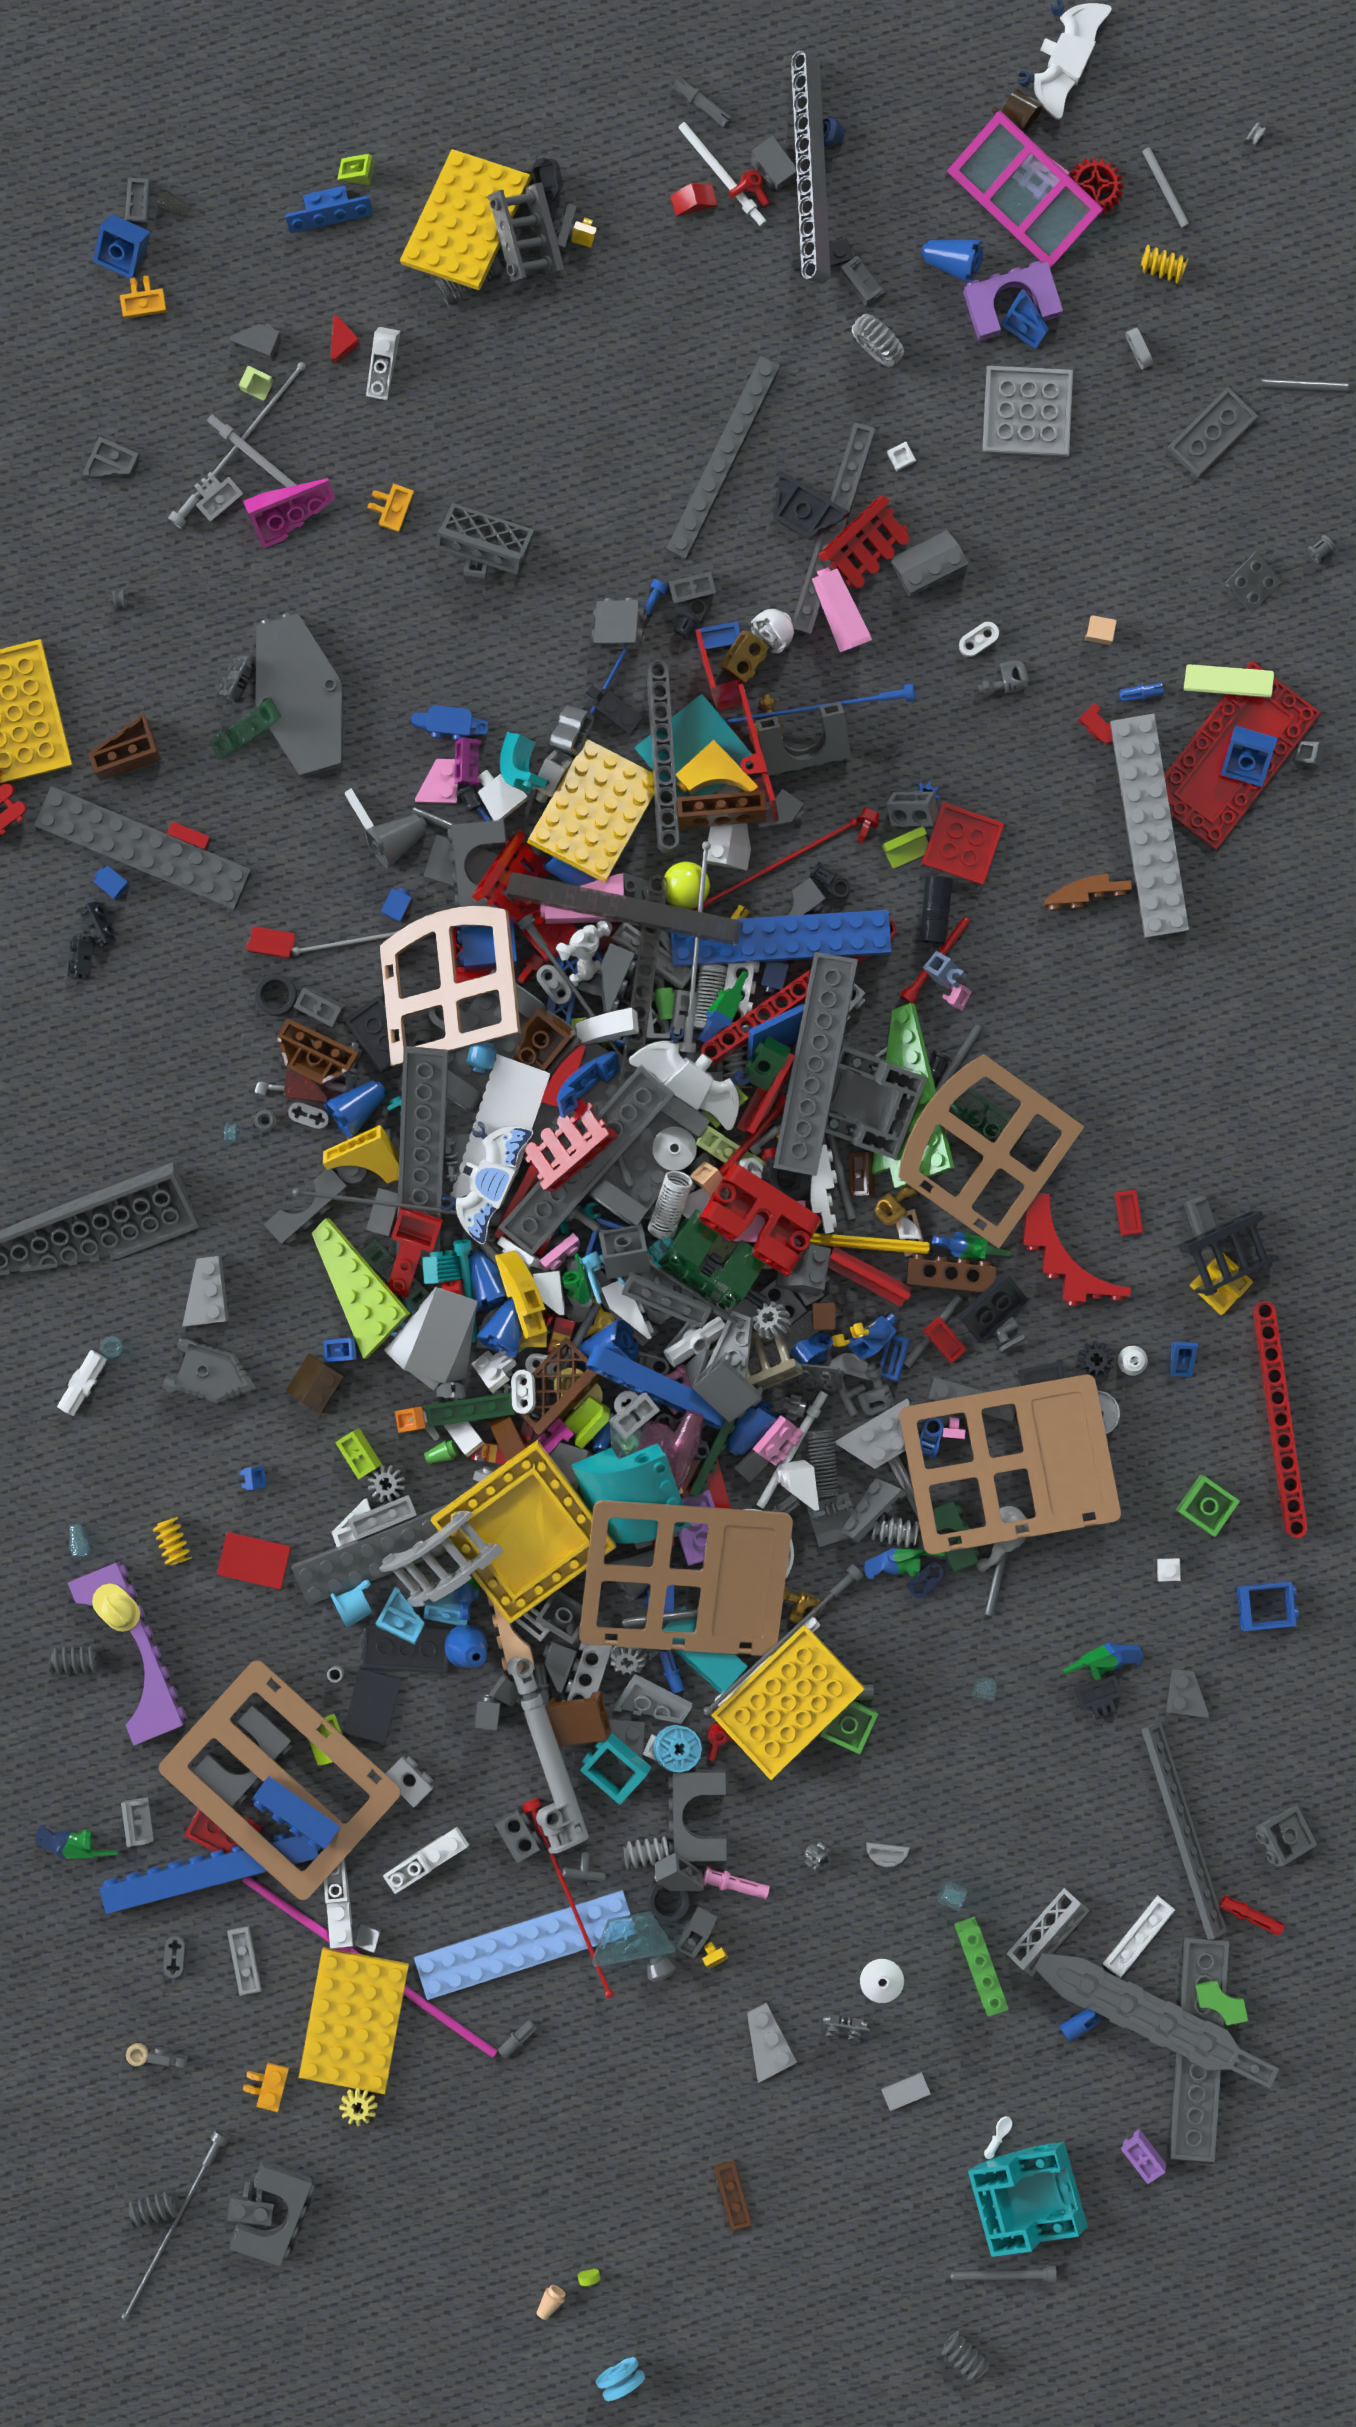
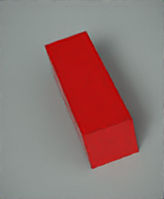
M173 821L167 832L168 835L205 851L211 840L209 836Z

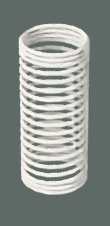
M700 966V976L698 977L700 980L697 981L699 983L697 987L699 988H696L697 1000L694 1029L705 1027L706 1022L703 1021L707 1019L699 1017L707 1016L699 1013H707V1011L699 1009L708 1010L709 1007L699 1005L711 1006L712 1004L699 1001L714 1003L718 998L714 997L718 996L714 992L724 989L723 986L719 985H725V983L719 981L726 980L719 977H726L724 975L728 969L726 966ZM703 974L715 975V976H718V977L706 976V975H703ZM703 978H710V979H715V980H718V981L706 980V979H703ZM702 982H711V983H715V984H718V985L706 984V983H702ZM702 986H711V987L719 988V989L706 988V987H702ZM702 990H712L714 992H706ZM699 993L712 994V995H714V996H707V995H702V994H699ZM699 997L712 998L715 1000L702 999Z
M670 1171L665 1174L648 1226L649 1232L659 1239H672L676 1234L692 1186L691 1178L685 1173ZM670 1176L680 1177V1178L684 1179L685 1181H687L688 1184H687L686 1182H684L683 1180L679 1179V1178L670 1177ZM668 1179L679 1180V1181L683 1182L686 1186H684L683 1184H681V1183H679V1182H677V1181H672V1180H668ZM655 1224H658V1225H660V1226H662V1227H667V1228H669V1229H664V1228L658 1227V1226L655 1225ZM652 1225H654V1226H655L656 1228H658V1229L665 1230V1231H672V1232H662V1231H659V1230L655 1229Z

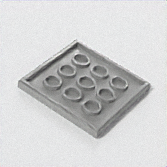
M987 366L982 453L1069 457L1073 370Z

